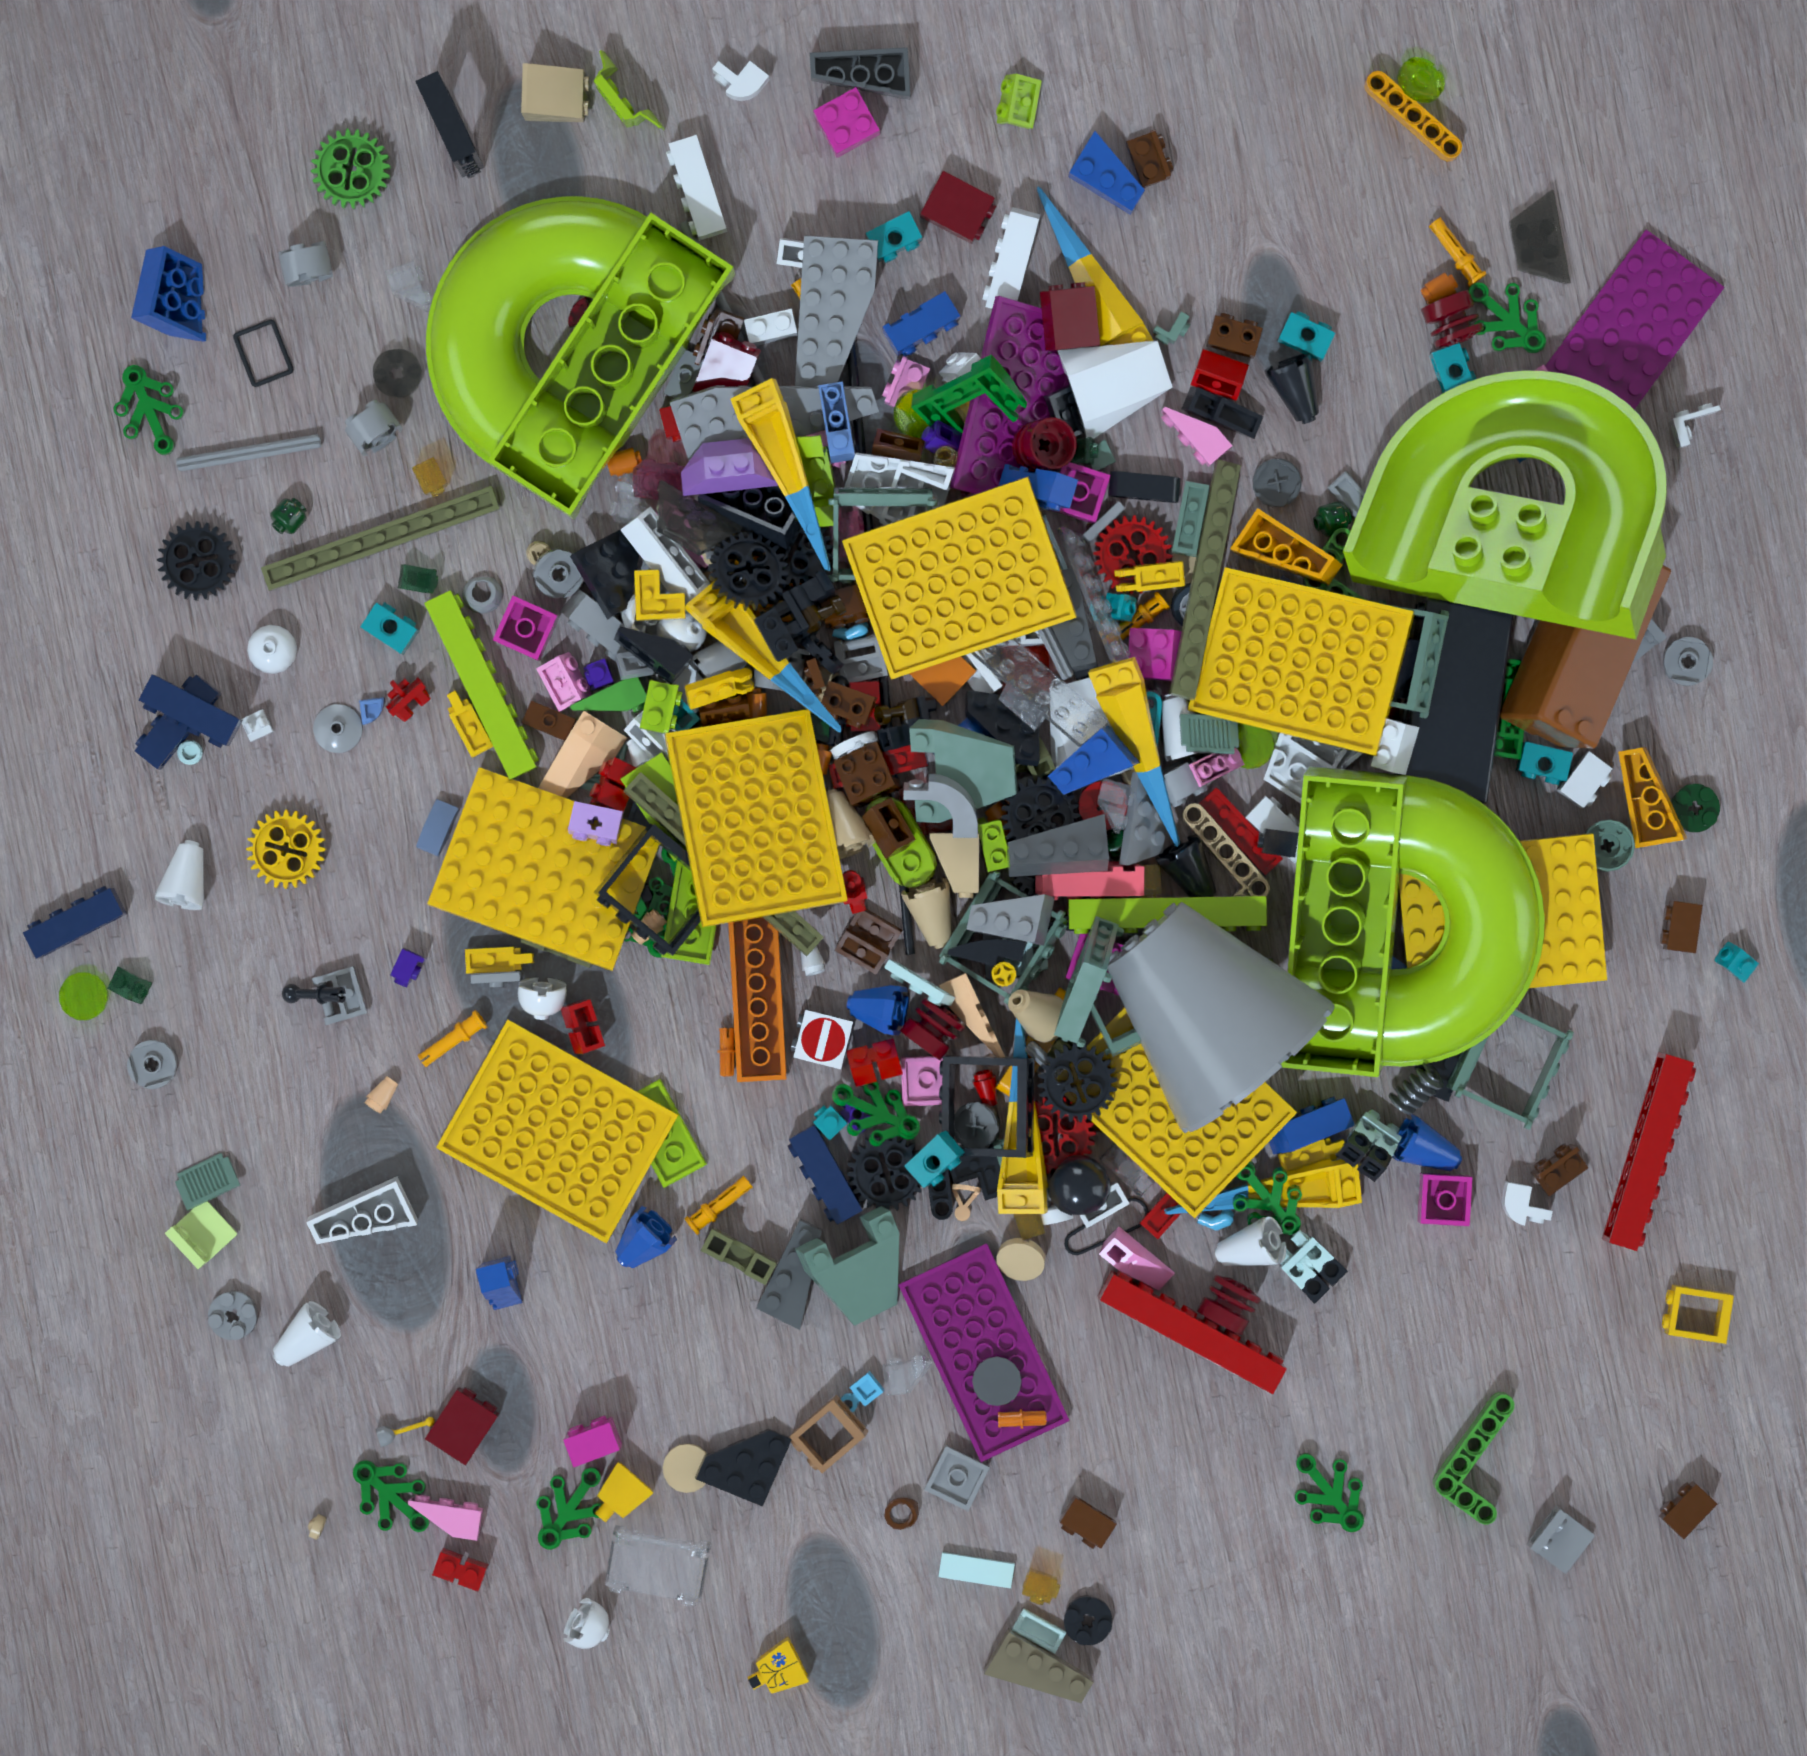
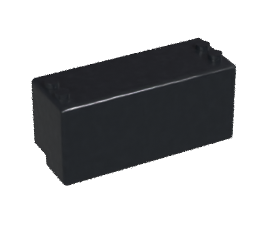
M1428 598L1415 604L1414 609L1441 614V610L1449 612V618L1429 715L1427 718H1421L1420 712L1411 710L1406 711L1405 720H1403L1402 715L1403 723L1419 727L1406 775L1428 778L1448 784L1469 794L1485 805L1489 795L1514 615ZM1414 615L1416 622L1413 639L1420 640L1425 617Z

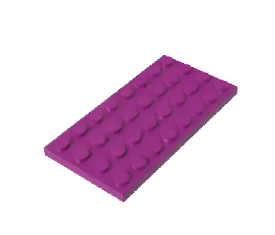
M1646 229L1545 367L1548 372L1563 373L1593 382L1611 391L1635 410L1725 287Z
M995 296L981 359L991 354L994 356L1024 396L1027 406L1024 408L1020 404L1015 410L1019 414L1018 419L1012 422L985 393L970 400L954 466L955 472L949 488L974 495L998 487L1005 464L1020 469V465L1013 455L1012 448L1015 433L1021 426L1029 422L1051 418L1044 396L1070 384L1068 376L1064 372L1058 351H1045L1041 308L1002 296Z
M987 1243L898 1284L981 1462L1070 1421ZM994 1356L1012 1361L1018 1368L1021 1377L1020 1391L1015 1399L1000 1406L989 1405L980 1400L974 1391L972 1382L974 1371L978 1364L986 1358ZM1020 1409L1022 1411H1046L1047 1423L1043 1426H1023V1429L1020 1426L998 1428V1412H1020Z

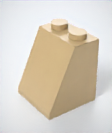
M523 63L521 113L525 121L584 122V116L589 114V101H584L585 91H589V76H585L584 69Z
M930 833L929 839L953 893H958V898H973L974 893H979V834L978 838H953L951 833Z

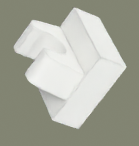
M263 709L241 719L250 742L274 732Z

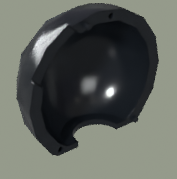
M1072 1155L1063 1160L1049 1181L1047 1192L1051 1202L1061 1212L1071 1216L1086 1215L1094 1211L1097 1212L1106 1203L1110 1194L1111 1181L1106 1169L1096 1159L1086 1155Z

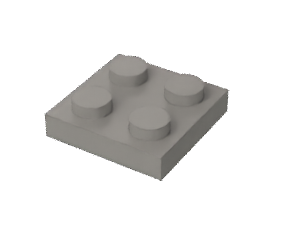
M945 1445L924 1490L969 1511L990 1466Z

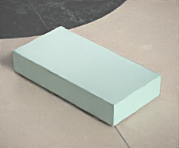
M1025 1608L1022 1609L1012 1628V1631L1054 1654L1067 1633L1060 1627Z

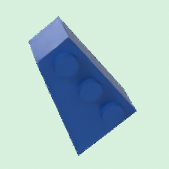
M1094 131L1070 170L1068 177L1131 215L1145 190L1097 132Z
M946 291L921 304L909 314L908 312L901 316V319L890 325L888 323L882 326V330L897 357L901 355L908 357L917 351L916 346L924 342L927 345L938 338L936 335L943 329L948 332L958 326L957 321L961 316Z
M1005 464L999 486L1029 476L1040 509L1060 511V508H1070L1078 479L1058 472L1036 469L1035 472H1028L1026 467L1020 466L1019 469Z
M1108 725L1101 728L1048 777L1065 795L1135 766L1140 762Z
M1335 1096L1322 1100V1105L1318 1107L1310 1105L1300 1109L1301 1113L1294 1115L1269 1141L1273 1155L1295 1151L1355 1126L1345 1098L1336 1100Z
M511 1256L484 1262L475 1269L481 1293L486 1300H489V1304L493 1306L494 1310L523 1303L516 1279L517 1275H519L516 1260H511Z

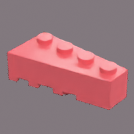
M1109 861L1107 871L1035 875V893L1038 895H1049L1054 897V900H1058V896H1067V899H1082V896H1090V898L1144 896V866L1136 863L1119 865L1120 861Z

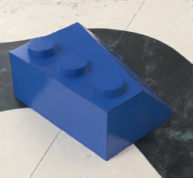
M166 246L147 249L131 318L168 336L205 342L206 333L203 332L202 320L205 319V310L201 308V295L204 294L202 264Z

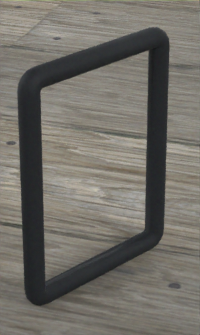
M269 319L238 331L233 335L234 342L253 387H259L293 373L292 363L274 320ZM271 324L289 370L255 382L238 337Z

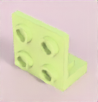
M208 1201L193 1208L183 1219L165 1232L167 1237L197 1269L202 1268L237 1236V1232Z

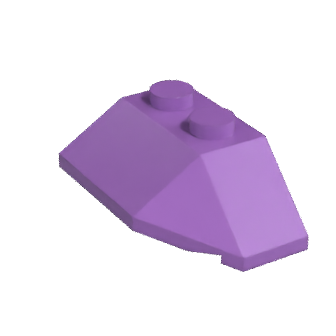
M750 438L702 443L681 471L683 496L778 486Z

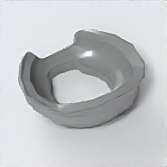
M477 577L469 580L464 586L462 597L468 609L475 613L484 614L498 608L503 592L501 586L494 578ZM477 582H487L491 589V596L485 602H477L472 596V591Z

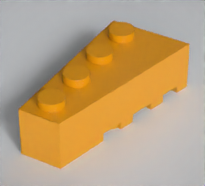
M1258 508L1230 548L1238 556L1326 585L1331 583L1342 567V564L1334 557Z
M1641 747L1619 751L1635 848L1688 839L1647 748Z

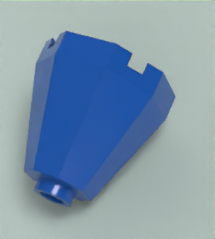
M889 985L854 991L853 995H850L848 998L847 1009L850 1010L851 1016L884 1034L899 1036L901 1031L897 1030L898 1026L905 1024L909 998L903 995V992H908L907 987Z
M641 1206L630 1218L615 1251L617 1260L622 1266L635 1268L667 1252L677 1241L675 1235L673 1238L670 1236V1233L673 1231L671 1226L657 1212L650 1210L649 1213L644 1212L646 1207Z

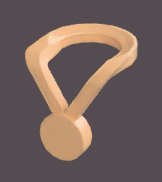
M952 1184L950 1187L959 1205L955 1209V1217L959 1221H966L970 1217L968 1206L981 1192V1188ZM957 1190H968L974 1193L963 1205Z

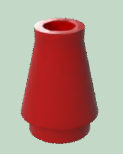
M991 1069L974 1073L972 1082L981 1101L989 1106L996 1105V1075L992 1073Z

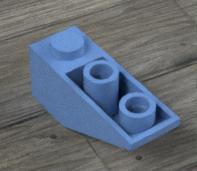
M843 381L818 385L831 463L854 460L855 453Z

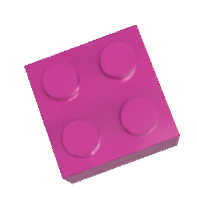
M856 87L813 110V115L836 158L880 135V130Z
M1069 462L1061 467L1060 473L1078 479L1070 508H1060V511H1051L1095 524L1111 475Z
M512 595L493 641L540 662L559 620V616Z
M1130 628L1128 658H1136L1144 679L1172 681L1181 631Z
M1420 1173L1417 1222L1420 1224L1470 1226L1472 1177L1469 1175Z
M605 1415L593 1419L587 1427H583V1424L570 1428L563 1439L573 1468L619 1451L622 1447V1441L613 1417L606 1419Z

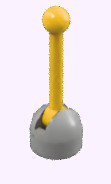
M428 1417L425 1421L397 1430H393L388 1426L375 1428L380 1446L384 1447L391 1444L397 1434L426 1425L431 1427L435 1424V1419Z

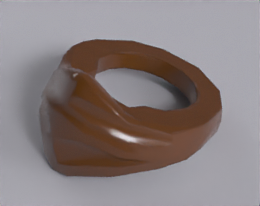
M910 1498L893 1499L885 1508L884 1517L887 1524L897 1530L911 1527L919 1516L918 1502ZM906 1504L912 1512L909 1519L903 1523L893 1521L890 1516L891 1509L896 1505Z

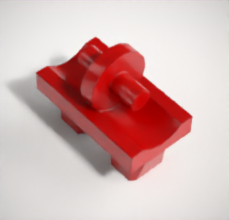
M419 677L411 684L405 678L399 684L392 680L390 685L393 689L387 694L392 701L385 707L393 717L396 715L406 722L414 714L407 706L411 700L415 699L420 706H423L431 698L425 689L426 686Z
M847 870L842 875L848 901L843 903L844 905H850L852 914L865 911V899L868 897L864 878L860 877L856 871Z

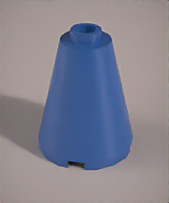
M1412 1114L1411 1120L1406 1118L1399 1127V1135L1402 1138L1392 1156L1393 1159L1449 1172L1459 1167L1462 1161L1460 1149L1418 1116Z

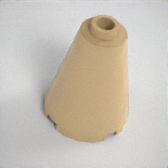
M837 789L827 791L826 795L839 859L862 852L861 848L865 844L868 845V848L871 847L876 841L843 791H837Z
M941 878L942 883H936L935 879H930L922 886L909 887L910 891L908 893L905 890L901 892L902 899L929 946H934L935 949L945 947L952 936L950 887L946 878Z
M1017 990L1012 993L1008 1001L1009 1009L1032 1039L1045 1043L1058 1038V1036L1054 1035L1063 1003L1061 998L1052 994L1027 990Z

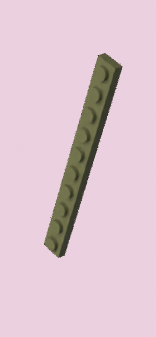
M1219 459L1215 461L1169 692V695L1188 700H1194L1196 697L1241 465Z
M489 486L263 566L261 570L268 590L272 591L498 511L500 507L493 487Z
M640 772L623 792L686 848L678 805ZM795 911L763 917L806 957L824 938Z

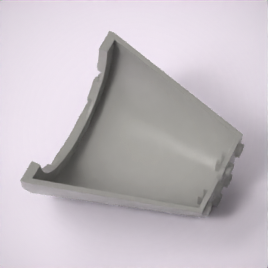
M1180 902L1177 906L1175 903L1168 906L1163 911L1165 915L1160 920L1153 919L1144 927L1145 930L1142 936L1138 937L1136 934L1125 943L1126 946L1120 953L1117 950L1111 954L1107 970L1112 975V981L1135 1031L1141 1039L1140 1043L1174 1118L1182 1132L1186 1133L1188 1131L1193 1132L1224 1114L1223 1111L1227 1107L1229 1108L1232 1103L1238 1104L1282 1068V1062L1288 1060L1291 1055L1295 1056L1327 1021L1326 1017L1332 1014L1335 1005L1329 999L1183 902Z

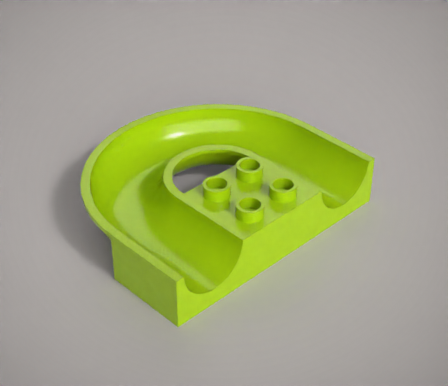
M582 196L555 197L527 203L507 211L482 227L460 248L442 275L433 296L426 330V357L429 376L439 405L452 428L479 457L575 520L594 482L616 451L625 444L681 359L706 311L721 290L736 275L734 267L651 212L647 217L634 209L603 199ZM581 295L592 298L593 301L540 380L530 368L524 349L525 333L532 316L541 306L557 297Z
M1548 371L1504 372L1466 382L1441 394L1414 413L1395 433L1382 452L1343 549L1352 582L1637 639L1666 557L1660 527L1667 497V478L1663 457L1655 437L1640 415L1617 395L1593 382L1563 373ZM1533 458L1548 463L1560 474L1565 484L1566 494L1564 504L1560 505L1472 488L1470 486L1478 474L1492 465L1510 459Z
M1309 766L1303 775L1288 973L1329 999L1335 1007L1332 1014L1326 1017V1023L1295 1056L1291 1055L1288 1060L1281 1063L1282 1068L1379 1077L1383 1066L1423 1065V1063L1437 1062L1460 1054L1490 1036L1509 1018L1525 996L1535 976L1542 953L1545 914L1543 897L1532 862L1521 842L1496 813L1469 794L1448 784L1428 778ZM1400 874H1406L1424 882L1437 895L1444 912L1445 928L1439 946L1428 959L1410 968L1392 969Z

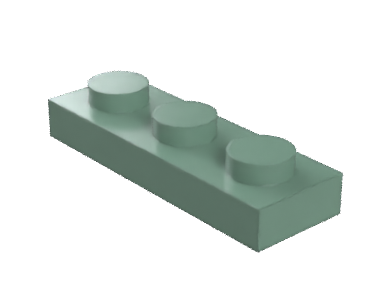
M1185 481L1172 553L1191 557L1197 556L1210 485Z

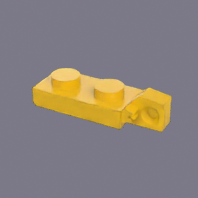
M457 691L447 694L452 704V707L448 708L449 716L470 756L473 758L494 747L468 699L462 701Z
M521 948L465 949L466 974L513 972L522 970L521 964L534 963V953L521 954Z
M1329 1137L1295 1151L1277 1155L1281 1167L1286 1172L1325 1160L1337 1159L1335 1153L1339 1151L1345 1141L1340 1139L1331 1142Z

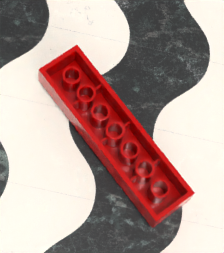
M1658 1052L1602 1240L1634 1251H1638V1247L1643 1246L1646 1238V1233L1643 1231L1645 1224L1650 1223L1653 1215V1209L1650 1208L1653 1199L1656 1200L1660 1192L1658 1181L1660 1176H1664L1667 1169L1665 1158L1667 1152L1671 1153L1675 1139L1672 1138L1674 1129H1678L1681 1123L1682 1115H1679L1681 1105L1685 1106L1688 1100L1689 1092L1686 1089L1688 1082H1692L1694 1079L1696 1068L1693 1066L1695 1062Z
M1111 1270L1098 1294L1101 1302L1263 1390L1274 1394L1287 1370L1281 1357L1270 1351L1267 1355L1261 1352V1346L1250 1340H1247L1246 1343L1242 1342L1239 1334L1227 1328L1225 1331L1218 1329L1219 1325L1205 1316L1203 1320L1196 1317V1311L1183 1304L1180 1308L1175 1305L1174 1299L1166 1294L1161 1293L1158 1296L1153 1293L1154 1290L1151 1286L1141 1281L1139 1284L1132 1282L1133 1278L1119 1270L1117 1273Z

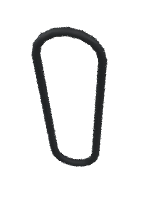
M1138 1198L1127 1199L1128 1202L1135 1201L1140 1203L1144 1207L1145 1215L1149 1212L1147 1205ZM1139 1223L1138 1225L1125 1230V1232L1129 1233L1131 1231H1134L1140 1228L1142 1225ZM1084 1224L1066 1236L1064 1245L1068 1253L1078 1256L1103 1245L1105 1240L1081 1251H1072L1068 1246V1240L1086 1228Z

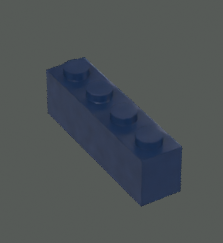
M154 674L149 678L139 698V701L144 703L142 708L156 714L157 710L166 714L165 720L175 725H178L179 722L187 725L186 731L198 737L201 733L210 737L208 742L219 748L222 745L230 746L243 721Z
M199 675L189 676L182 685L185 691L212 705L222 695V693ZM159 714L151 723L153 727L147 735L145 733L142 734L135 743L138 747L134 751L157 770H161L178 750L179 745L190 735V732L186 731L187 725L181 722L175 725L165 720L166 714L163 716Z
M103 886L92 892L93 897L87 900L82 897L70 903L72 908L66 911L60 908L49 914L50 919L41 922L39 919L27 925L29 930L23 932V935L35 958L40 959L125 916L127 912L115 889H107L106 886Z
M815 1124L789 1138L791 1144L787 1146L794 1158L799 1157L803 1165L799 1168L806 1180L811 1178L815 1186L811 1189L818 1201L823 1199L827 1207L823 1210L830 1222L835 1221L838 1225L863 1211Z

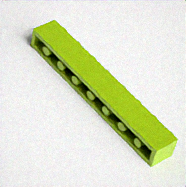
M450 590L425 602L424 604L509 779H515L538 768L536 762L539 761V758L534 748L529 749L525 741L529 739L524 727H518L514 719L518 717L512 703L507 704L504 698L507 692L502 682L497 683L493 674L497 673L492 661H486L482 653L486 651L480 637L475 638L472 632L475 626L470 616L465 617L461 610L464 607V603L458 593L454 595Z
M1266 896L1068 899L1069 929H1074V934H1089V929H1091L1095 916L1118 924V927L1123 928L1124 933H1138V928H1144L1153 919L1160 920L1165 915L1163 911L1172 903H1175L1177 906L1180 902H1183L1217 926H1222V929L1225 931H1236V926H1246V931H1261V926H1267Z

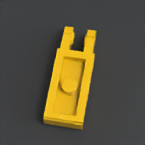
M1183 561L1133 566V568L1115 570V576L1125 577L1134 575L1135 583L1116 585L1117 592L1133 590L1140 592L1185 586Z
M742 668L727 671L685 685L687 703L690 710L754 690V683L750 680L753 676L752 670Z

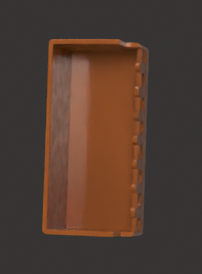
M1664 565L1661 568L1637 639L1539 620L1501 708L1500 718L1532 735H1538L1559 747L1595 748L1598 745L1671 574V569Z

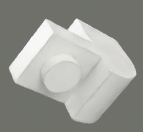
M719 61L712 68L715 74L714 79L724 87L727 84L729 85V88L726 90V96L737 101H746L754 98L770 80L769 75L751 61L747 63L738 76Z
M1508 1181L1504 1182L1502 1206L1510 1219L1524 1226L1527 1216H1529V1221L1543 1224L1544 1219L1551 1221L1552 1210L1529 1206L1531 1186Z

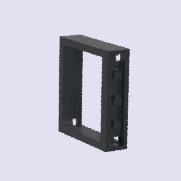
M436 71L416 80L418 89L455 167L462 178L465 176L468 179L475 177L476 174L481 172L480 169L485 167L439 72Z
M648 824L594 893L599 896L596 900L607 909L611 906L617 911L615 916L626 925L630 922L635 926L634 932L644 940L647 937L655 943L653 948L660 954L674 955L700 923L698 907L669 943H667L606 892L649 838H652L691 871L687 851L656 825Z
M943 1056V1061L940 1062L939 1067L940 1075H942V1085L939 1089L942 1110L939 1112V1123L942 1124V1132L946 1130L953 1139L955 1064L1018 1066L1016 1149L961 1147L965 1152L962 1156L1033 1157L1034 1058Z

